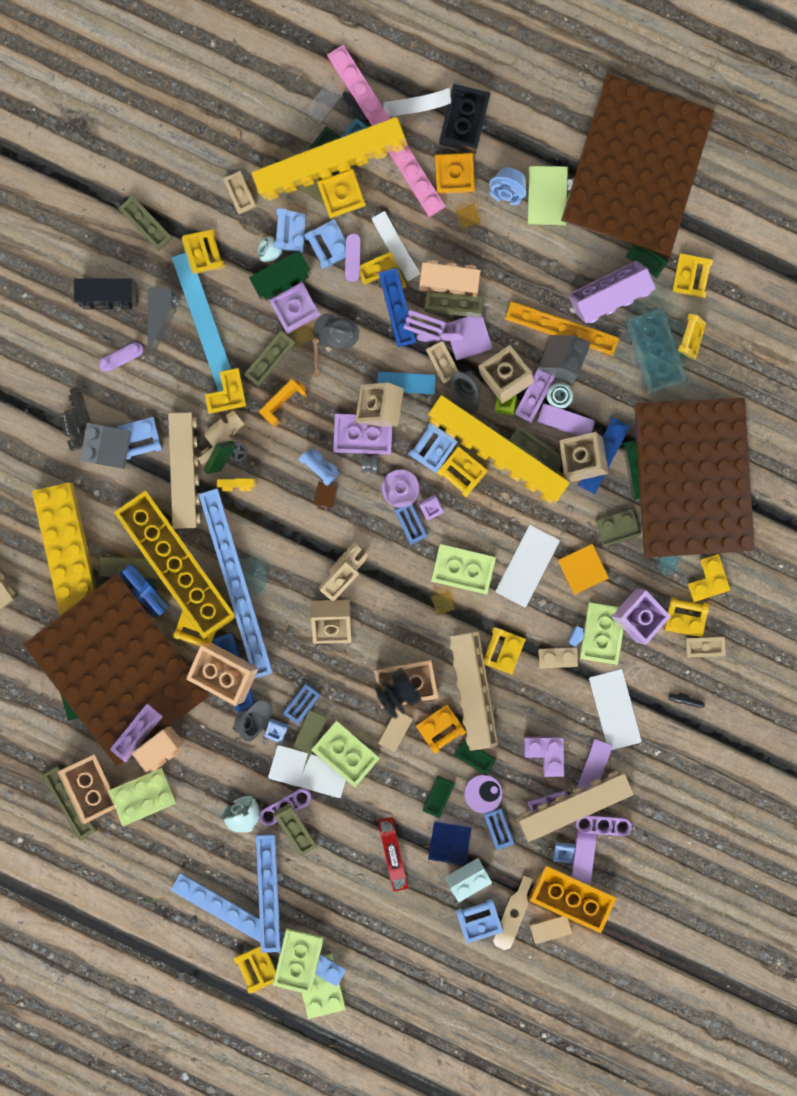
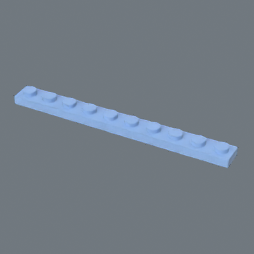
M215 489L201 493L199 497L249 663L259 668L255 678L273 673L219 490Z
M179 874L171 891L261 943L259 917L185 874ZM280 930V946L282 948L285 933ZM320 953L315 975L337 987L347 969Z

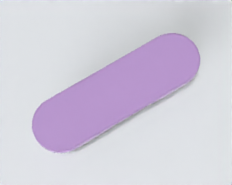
M350 234L346 238L345 277L350 282L357 281L360 275L361 241L357 234Z
M454 324L453 333L442 334L440 341L462 340L463 335L460 334L461 325ZM421 328L422 331L428 332L427 328ZM421 334L417 335V339L420 341H438Z
M135 342L102 358L99 362L100 369L108 372L139 357L143 353V346Z

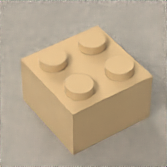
M511 345L478 366L481 377L502 404L534 383L532 372Z
M592 432L559 440L565 478L575 482L608 474L604 440L600 434Z

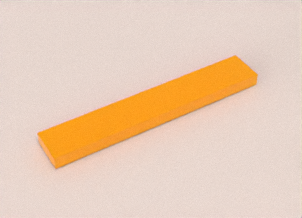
M513 301L510 302L505 317L507 321L551 336H576L590 342V349L610 356H614L619 337Z

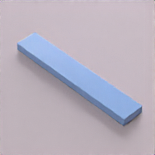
M275 834L256 835L261 953L281 951Z

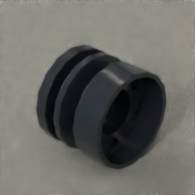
M402 668L390 674L393 683L389 684L384 678L381 680L385 686L384 689L378 683L373 685L379 702L394 719L399 717L395 710L397 707L402 714L405 713L403 703L406 702L413 708L423 702Z

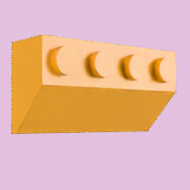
M545 866L529 896L531 902L599 933L602 932L617 899L549 866Z

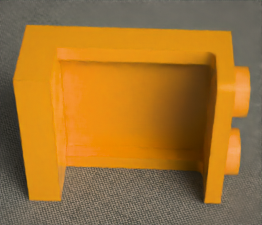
M291 379L259 412L275 428L280 422L272 414L296 391L306 398V387L299 380L295 382Z

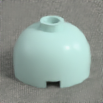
M252 796L238 798L233 801L235 805L231 807L227 805L221 811L220 816L225 825L234 832L247 833L252 831L260 818L259 806Z

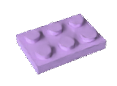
M335 414L334 453L391 455L392 427L356 423V415Z

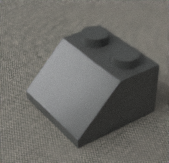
M573 335L550 336L538 370L573 384L579 375L591 343Z
M87 423L80 461L125 469L132 431Z

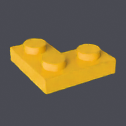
M392 252L360 265V278L364 286L378 280V272L397 267L402 289L407 288Z
M239 368L220 372L223 391L205 394L208 414L247 406Z
M217 479V487L222 488V491H233V488H239V491H252V488H257V480Z
M719 554L700 559L705 578L687 584L692 601L696 602L730 591Z

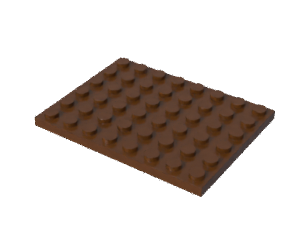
M606 74L561 221L667 257L671 256L715 110Z
M745 398L634 403L644 558L755 551Z
M115 574L23 643L24 647L116 767L124 761L110 749L146 704L150 705L163 717L137 749L209 697L205 689L186 679L190 669L118 574Z

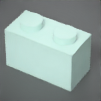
M479 858L445 877L458 902L492 884Z

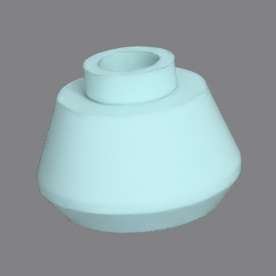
M272 236L263 238L259 244L258 257L263 262L275 261L282 254L281 249L274 248L276 240Z
M565 383L553 384L547 392L549 404L560 409L566 408L573 400L572 389Z

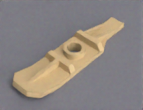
M523 876L518 891L510 896L500 922L503 932L495 934L493 939L496 947L504 950L511 948L528 906L527 893L532 883V878ZM512 909H516L518 911V914L516 916L511 915L510 912Z

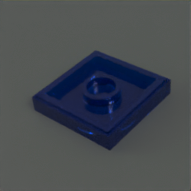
M434 821L428 860L465 866L472 827Z

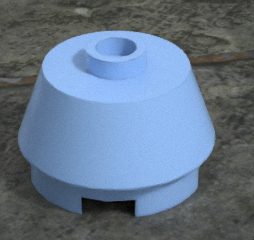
M513 168L500 169L490 180V195L499 202L501 199L510 201V205L521 203V200L526 196V178L524 174Z

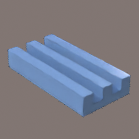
M413 504L394 510L410 545L428 537ZM409 507L423 534L421 536L418 535L417 530L407 512V508ZM402 510L416 537L413 540L400 515V511Z
M305 683L282 714L298 725L321 694ZM306 689H308L309 692L304 697V699L300 702V704L297 706L292 714H289V710L293 707V705L303 694V692ZM313 693L315 697L312 699L309 705L305 708V710L302 712L298 719L294 718L298 711L301 709V707L305 704V702Z
M502 807L488 813H483L496 850L513 845L514 841ZM498 813H500L509 842H506L496 816ZM489 816H493L502 842L500 845H498Z

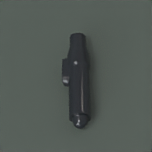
M343 92V98L349 105L350 112L355 118H358L365 124L368 120L350 93Z
M669 693L668 700L697 708L705 707L703 701L692 699L686 694Z

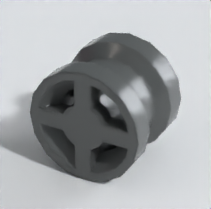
M234 442L236 446L230 458L241 462L247 458L248 449L243 443Z
M362 454L361 473L369 471L377 474L378 455L367 456Z

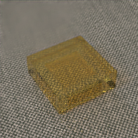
M474 204L456 211L462 230L481 223Z
M306 324L289 333L299 348L314 338Z
M450 591L431 596L436 615L455 610Z

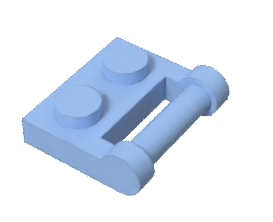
M276 209L278 222L274 248L291 252L300 250L302 253L306 214L288 211L287 209Z
M335 220L304 235L320 261L321 269H325L346 258V240ZM318 235H321L332 257L330 259L326 258L316 239Z
M154 417L116 427L117 429L132 431L129 444L153 438L154 441L151 444L132 449L128 448L126 460L131 459L135 455L162 450Z
M428 423L426 426L427 430L414 449L409 451L408 455L437 473L458 441L433 424ZM433 433L437 434V439L424 458L420 456V452Z
M312 448L299 458L302 464L305 463L324 480L323 483L326 486L333 482L340 474L332 463H328L323 459V455L319 451Z
M492 898L488 899L485 903L464 910L462 908L456 910L466 944L503 932ZM490 909L491 915L466 923L465 917Z

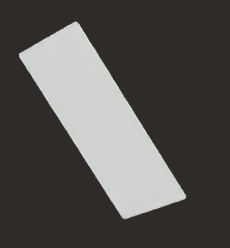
M529 525L496 589V593L526 607L560 540Z
M622 669L590 677L589 681L606 743L613 745L612 750L640 743L641 737Z
M280 745L277 746L268 776L269 779L337 798L341 797L346 780L320 757L311 754L304 768L308 753Z

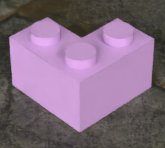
M524 736V757H543V775L545 777H564V738L562 736Z

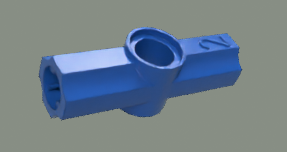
M133 563L126 566L119 573L131 588L135 598L139 602H143L156 617L169 608L168 603L157 592L155 584L149 578H145Z

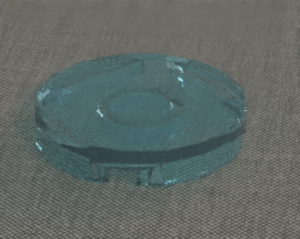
M255 559L240 560L250 596L257 595L263 591L267 584V570L262 563Z

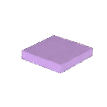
M303 282L269 299L287 334L321 316Z
M468 316L446 323L447 333H453L454 324L461 325L460 334L463 335V339L450 341L456 361L493 350L483 316L482 318Z

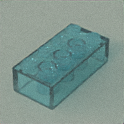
M664 308L627 319L624 324L647 394L649 395L687 382Z

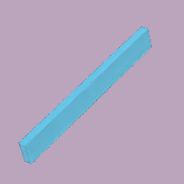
M183 253L172 257L218 392L223 391L220 372L231 370L199 275L198 273L192 274L187 255Z

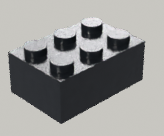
M453 84L450 94L451 103L447 107L439 145L476 154L490 99V92Z
M74 278V302L79 307H82L83 310H94V307H102L103 310H113V307H121L122 310H132V307H137V283L132 278Z

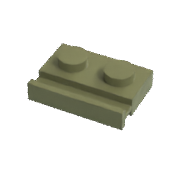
M632 509L595 521L603 547L641 536Z

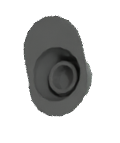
M326 314L321 316L314 325L315 336L326 345L347 349L355 345L359 339L358 326L352 320L344 317Z
M472 370L465 373L456 372L450 379L455 405L468 414H474L479 407L478 393L481 389V382Z
M260 700L255 702L249 709L240 711L235 717L233 730L239 733L244 741H253L270 721L272 715L270 704L267 701Z

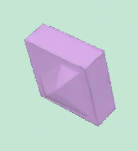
M435 494L418 503L427 521L444 513Z

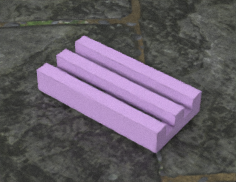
M409 310V315L406 318V324L403 329L438 341L441 340L446 322ZM416 316L441 325V327L437 328L416 321L412 317ZM410 323L439 332L438 336L411 327Z

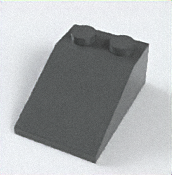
M148 288L147 347L152 351L157 350L175 314V307H179V297L176 296V293L171 288Z

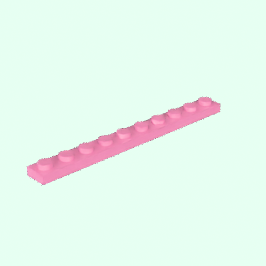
M342 45L329 53L327 57L363 111L370 125L374 126L390 120L345 46ZM404 146L405 149L394 153V151L388 152L428 217L430 218L444 209V203L408 146Z

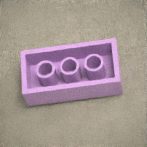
M635 261L569 293L568 296L576 315L585 323H593L600 316L611 314L622 305L632 304L634 299L650 295L651 291L656 288L648 269L638 261Z

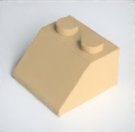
M390 383L361 385L355 422L381 427L398 426L404 389Z
M332 600L311 601L313 644L351 643L350 600H335L334 602Z

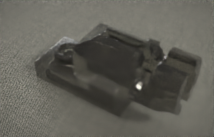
M77 387L70 389L71 395H69V401L75 408L61 412L60 417L65 436H73L67 441L70 451L82 449L85 436L83 428L86 427L87 423H91L82 391Z

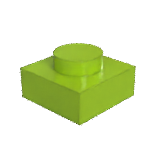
M517 395L503 404L497 398L495 413L514 415Z

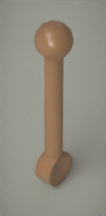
M314 337V338L312 339V343L314 344V366H315V370L313 371V375H314L315 377H319V376H320V371L318 370V343H319V338H318V337Z

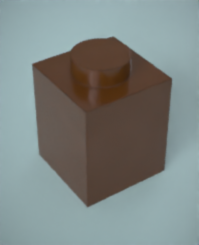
M318 482L314 505H318L317 509L328 511L329 508L333 509L338 486L332 484L326 486L323 482Z

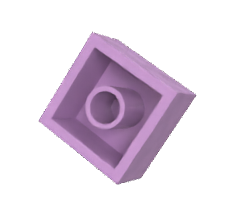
M636 588L611 617L636 643L646 645L671 616L646 590Z

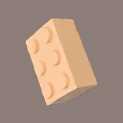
M427 260V263H422L419 291L477 296L480 270L472 265H465V268L457 267L458 264L448 262L446 265H440L438 261Z
M208 642L200 646L186 679L236 706L245 701L259 668Z
M431 659L374 670L376 683L382 689L385 686L381 680L384 678L389 684L393 683L390 674L402 668L422 701L438 698Z
M171 726L166 727L133 752L132 755L145 772L150 769L154 772L166 762L165 758L170 760L182 750L180 746L183 744V741Z
M95 754L57 771L81 824H85L115 809L108 791L111 788Z

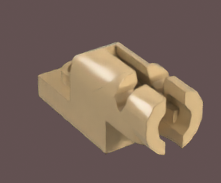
M234 410L226 415L228 419L227 424L220 419L206 430L204 436L213 448L207 447L200 452L201 457L198 460L203 466L206 465L217 443L233 441L230 435L234 436L245 425Z
M354 541L329 569L331 574L318 587L319 590L334 602L359 575L357 569L365 562L369 553L363 547L360 548L359 544Z

